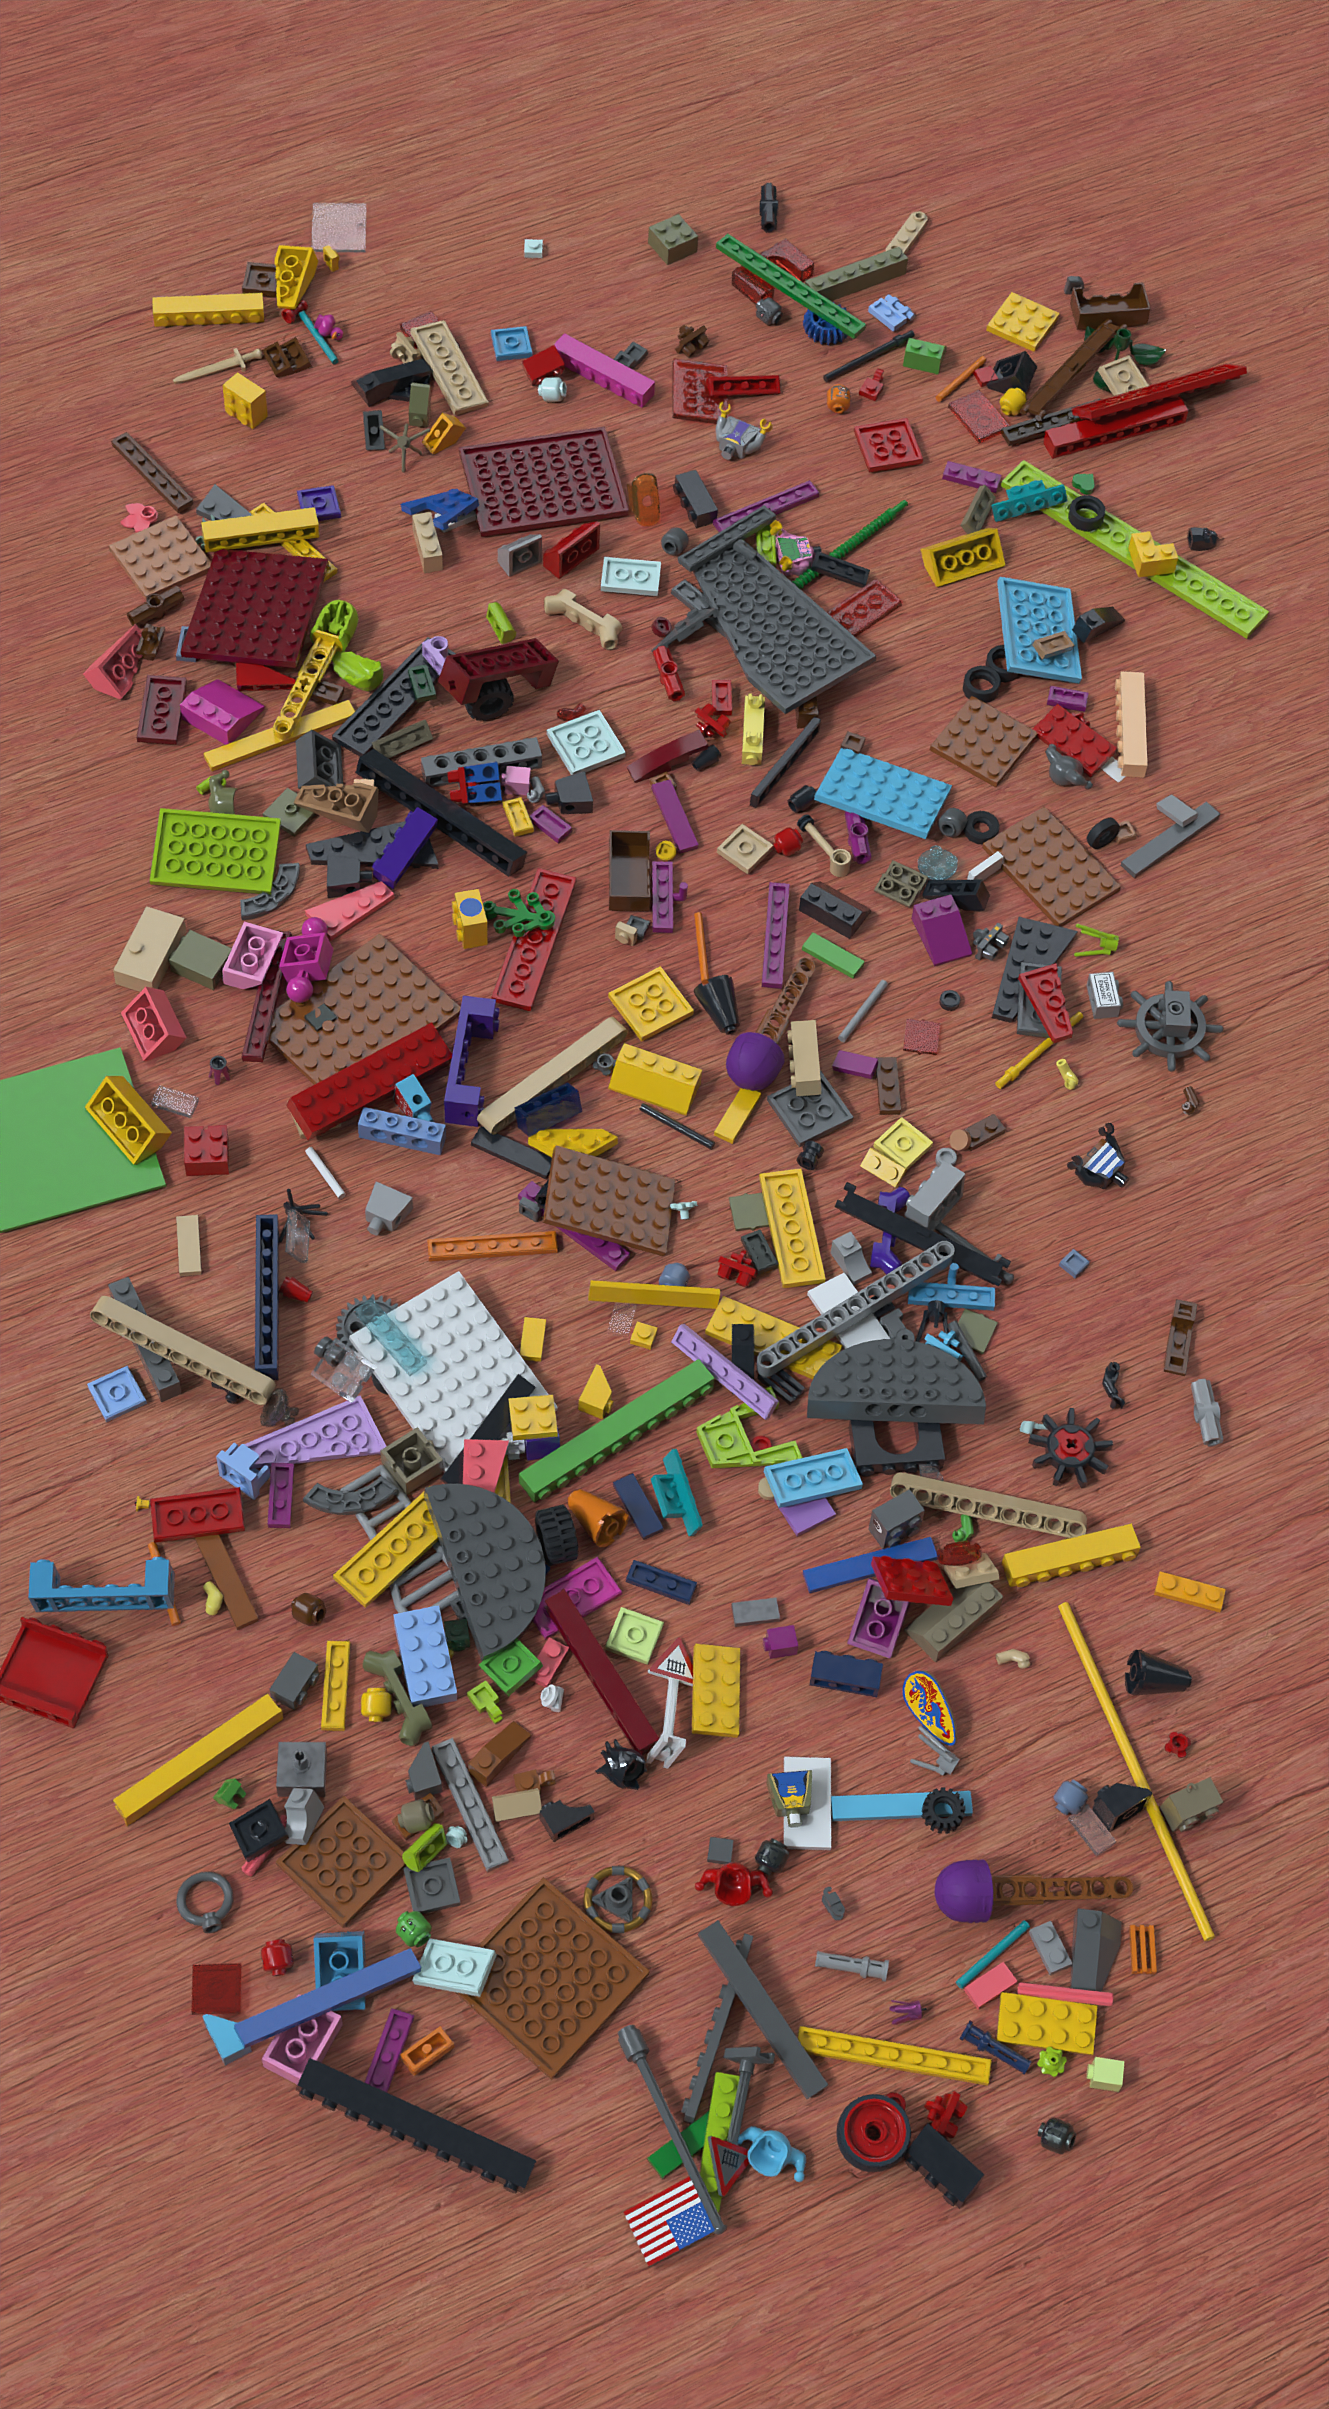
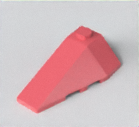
M137 625L130 628L83 673L95 690L121 699L132 687L133 676L138 670V661L142 658V655L136 652L142 636V632Z

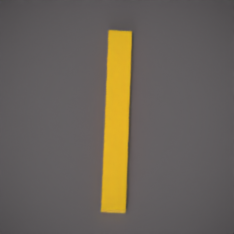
M349 700L300 717L299 721L295 724L291 736L287 739L281 740L276 738L274 729L270 728L203 753L204 758L211 771H215L296 741L311 729L318 733L342 724L355 710ZM280 727L277 730L279 732H286L288 729Z
M799 2027L798 2040L807 2054L986 2086L989 2084L991 2059L809 2027Z

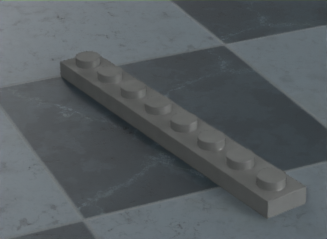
M744 1933L742 1941L737 1940L735 1945L745 1961H747L753 1941V1936ZM729 1982L728 1985H722L719 1998L723 2000L720 2008L715 2007L711 2021L715 2022L714 2028L707 2031L704 2043L708 2044L705 2053L700 2052L696 2065L700 2067L698 2076L693 2075L689 2089L693 2090L690 2099L685 2098L681 2112L685 2113L684 2122L690 2124L695 2121L736 1992Z

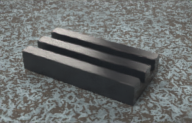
M783 1369L770 1377L779 1386L793 1395L792 1397L770 1379L758 1374L757 1379L767 1387L771 1386L773 1392L789 1405L805 1391V1387Z

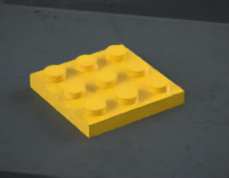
M1011 292L987 325L986 331L1035 352L1058 320L1060 313Z
M661 966L608 994V998L641 1042L694 1015L693 1008Z

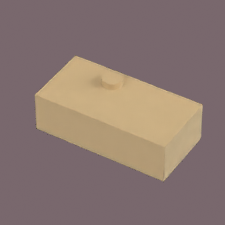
M146 906L113 970L115 983L139 992L145 987L158 989L170 965L168 959L171 952L176 951L181 938L186 934L185 919Z

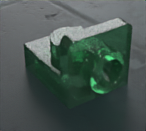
M467 1619L444 1621L447 1647L455 1652L470 1648Z

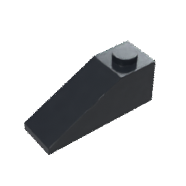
M1113 606L1094 608L1079 616L1072 631L1083 643H1086L1120 625L1125 619Z
M982 879L928 880L922 894L923 898L928 900L952 895L957 907L965 911H984L990 897Z
M732 1324V1363L754 1380V1324Z

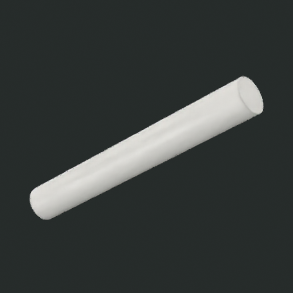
M312 1147L307 1148L306 1154L339 1199L345 1197L346 1193Z

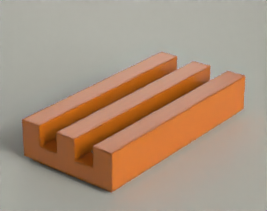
M1130 1925L1129 1938L1132 1974H1156L1154 1925H1149L1148 1927H1144V1925H1139V1927ZM1135 1933H1139L1141 1968H1137ZM1145 1933H1148L1150 1969L1147 1968Z

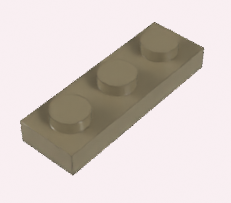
M986 485L979 487L960 525L967 534L980 531L992 507L991 505L996 499Z
M422 720L372 742L375 750L390 758L429 741L433 737L427 721Z

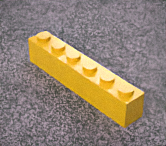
M263 293L152 297L155 327L264 322Z
M315 507L201 522L206 552L319 537V524Z
M1131 1523L1004 1554L1002 1566L1010 1587H1024L1030 1582H1045L1051 1579V1577L1059 1575L1060 1577H1066L1075 1571L1081 1570V1572H1086L1100 1565L1107 1567L1117 1561H1131L1137 1557L1141 1547Z

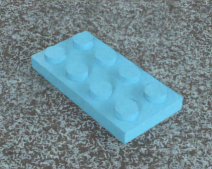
M847 1448L770 1465L764 1468V1474L779 1508L859 1490L863 1486Z

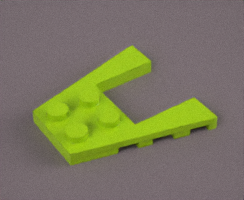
M772 1387L766 1388V1391L776 1398ZM746 1403L730 1408L729 1412L722 1416L714 1417L696 1429L711 1468L767 1466L803 1457L796 1441L753 1452L740 1419L758 1415V1413Z

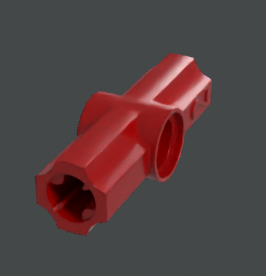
M659 646L653 651V657L660 674V682L664 685L669 700L673 702L680 701L682 697H685V691L678 675V666L673 661L669 648Z

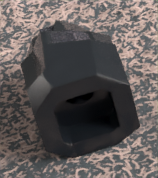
M1196 527L1188 529L1187 541L1191 550L1206 551L1216 546L1219 538L1215 531Z

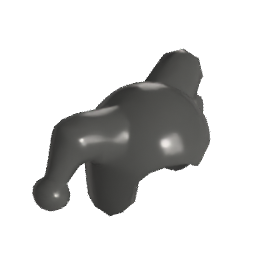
M1049 744L1045 752L1050 762L1049 776L1051 780L1061 786L1079 785L1084 786L1086 789H1091L1093 784L1091 781L1084 779L1083 766L1080 761L1071 756L1061 755L1056 750V745Z

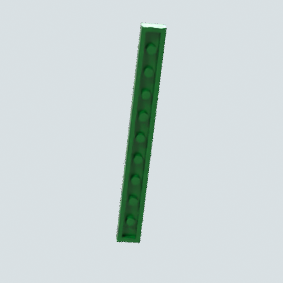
M725 235L716 243V249L851 338L855 339L866 330L864 322L731 235Z

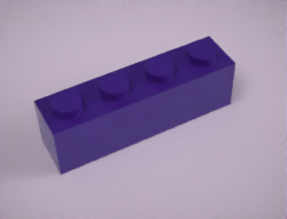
M419 807L414 812L410 811L405 819L406 823L403 828L399 827L395 832L394 841L392 843L389 842L385 846L382 858H377L372 866L373 877L394 889L436 829L438 819Z

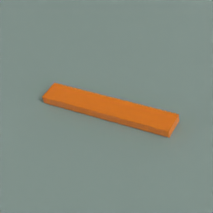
M556 1231L427 1239L429 1262L558 1253Z

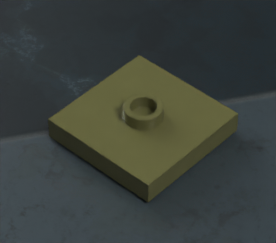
M287 788L264 811L263 817L281 818V829L295 837L316 813L295 805L294 801L298 794Z

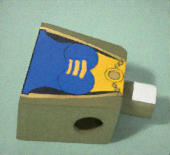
M812 1770L767 1774L766 1785L776 1816H787L788 1827L796 1828L802 1826L801 1815L809 1814L811 1807Z

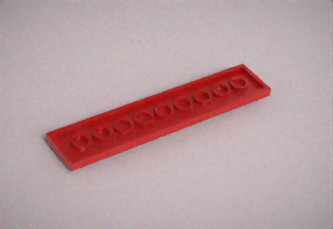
M1225 363L1072 408L1073 416H1079L1080 419L1100 420L1101 416H1114L1117 414V411H1131L1134 406L1144 407L1148 405V402H1161L1165 397L1175 398L1182 392L1185 394L1192 393L1196 388L1206 389L1213 383L1217 385L1225 383L1227 379H1240L1241 375L1247 374V367Z

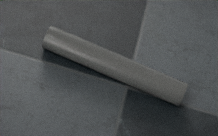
M957 1321L949 1323L947 1327L950 1331L956 1332L954 1339L960 1342L958 1347L978 1382L986 1379L987 1375Z

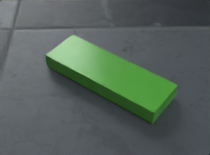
M814 932L802 946L804 952L852 979L864 966V960Z

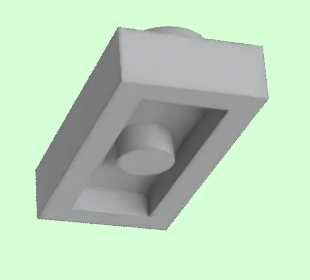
M1051 1921L1029 1930L1028 1933L1049 1975L1071 1967L1072 1962Z

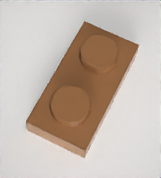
M1065 631L1037 639L1032 644L1042 660L1071 651L1075 646Z

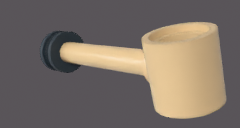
M808 814L802 816L798 820L797 826L803 832L808 831L830 857V872L837 877L846 876L850 871V853L845 849L834 850L813 826L814 820Z

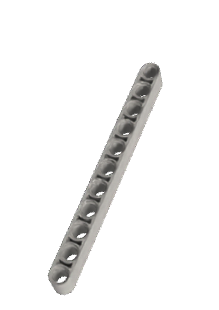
M941 1241L766 1348L759 1353L757 1358L758 1373L764 1377L772 1376L945 1269L952 1263L954 1246L948 1241ZM945 1252L948 1256H942L939 1253ZM922 1263H928L931 1266L925 1267L922 1265ZM904 1274H911L914 1277L908 1278ZM892 1284L896 1288L890 1289L887 1285ZM875 1295L878 1299L873 1300L869 1296ZM857 1306L861 1310L855 1311L851 1307ZM840 1317L843 1319V1321L838 1322L835 1321L833 1318ZM822 1328L825 1330V1332L820 1333L817 1332L816 1329ZM805 1339L807 1343L802 1344L798 1340ZM787 1350L790 1353L784 1355L781 1354L780 1351ZM769 1361L772 1364L770 1366H765L762 1364V1362Z

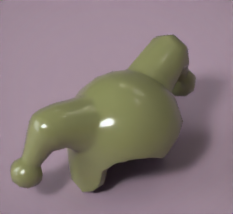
M223 770L220 774L211 776L209 779L211 795L208 800V806L211 813L236 815L234 812V795L238 789L223 787L220 783L223 778L229 777L230 773L228 770Z

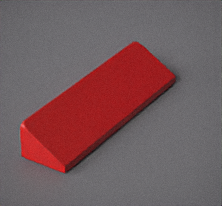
M779 375L709 377L706 379L710 396L781 393Z

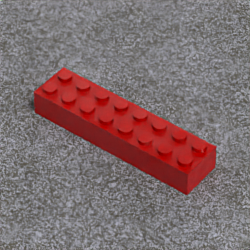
M431 1022L290 1097L286 1106L309 1141L361 1113L363 1107L370 1108L393 1096L396 1083L412 1074L415 1075L419 1082L445 1068L451 1063L452 1053Z

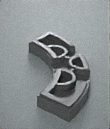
M299 863L279 864L278 875L273 882L271 895L264 892L255 897L240 900L241 919L250 920L264 916L284 904L298 883L300 874Z
M382 1476L372 1484L358 1489L356 1492L348 1493L329 1489L317 1482L303 1498V1502L326 1513L353 1515L364 1513L383 1505L398 1493V1488Z

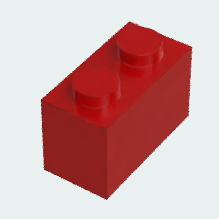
M555 345L522 361V367L532 386L535 384L541 385L543 379L551 376L557 377L565 370V364Z

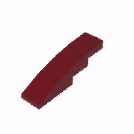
M698 730L651 751L627 766V769L634 783H638L664 772H670L671 766L688 761L689 756L707 750L708 744L701 731Z

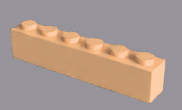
M1121 671L1119 679L1115 681V691H1118L1115 705L1119 706V710L1116 711V721L1119 722L1116 736L1120 737V741L1117 742V752L1120 753L1117 767L1121 768V776L1145 777L1147 769L1144 673Z

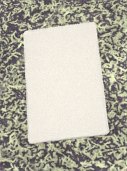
M1111 757L1101 769L1114 780L1120 782L1126 776H1121V768L1117 767L1118 761Z

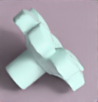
M697 1201L670 1204L671 1209L680 1211L681 1219H689V1210L692 1207L698 1206Z

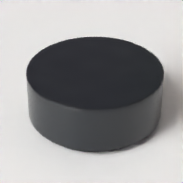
M946 990L941 994L939 1004L944 1010L954 1011L960 1005V995L956 991Z

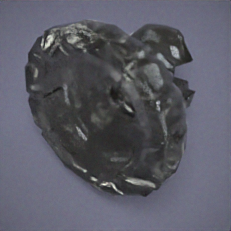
M276 1389L271 1394L262 1409L263 1412L260 1416L261 1425L273 1427L282 1421L285 1426H289L296 1422L295 1418L290 1416H296L299 1409L289 1406V1398L285 1390Z

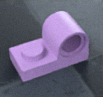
M436 636L422 642V655L439 676L446 656H448V641L442 636Z

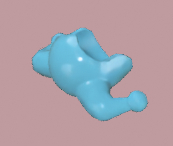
M750 2126L743 2133L739 2134L738 2145L744 2140L753 2142L748 2151V2160L756 2171L765 2176L773 2177L777 2176L786 2164H791L797 2170L794 2174L795 2181L802 2182L804 2180L803 2172L806 2164V2155L800 2150L791 2147L789 2140L784 2134L775 2130L764 2131L754 2126Z

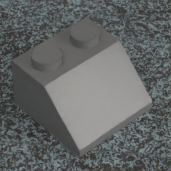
M530 534L498 549V563L509 577L542 562V536L540 534Z

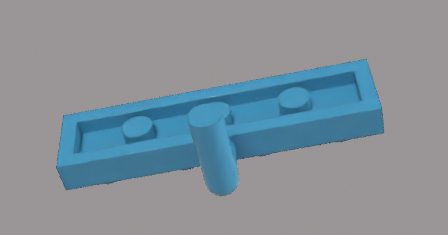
M952 1263L949 1268L947 1284L920 1283L908 1291V1304L928 1306L930 1301L939 1300L945 1304V1307L994 1311L995 1288L956 1285L959 1266L956 1263Z

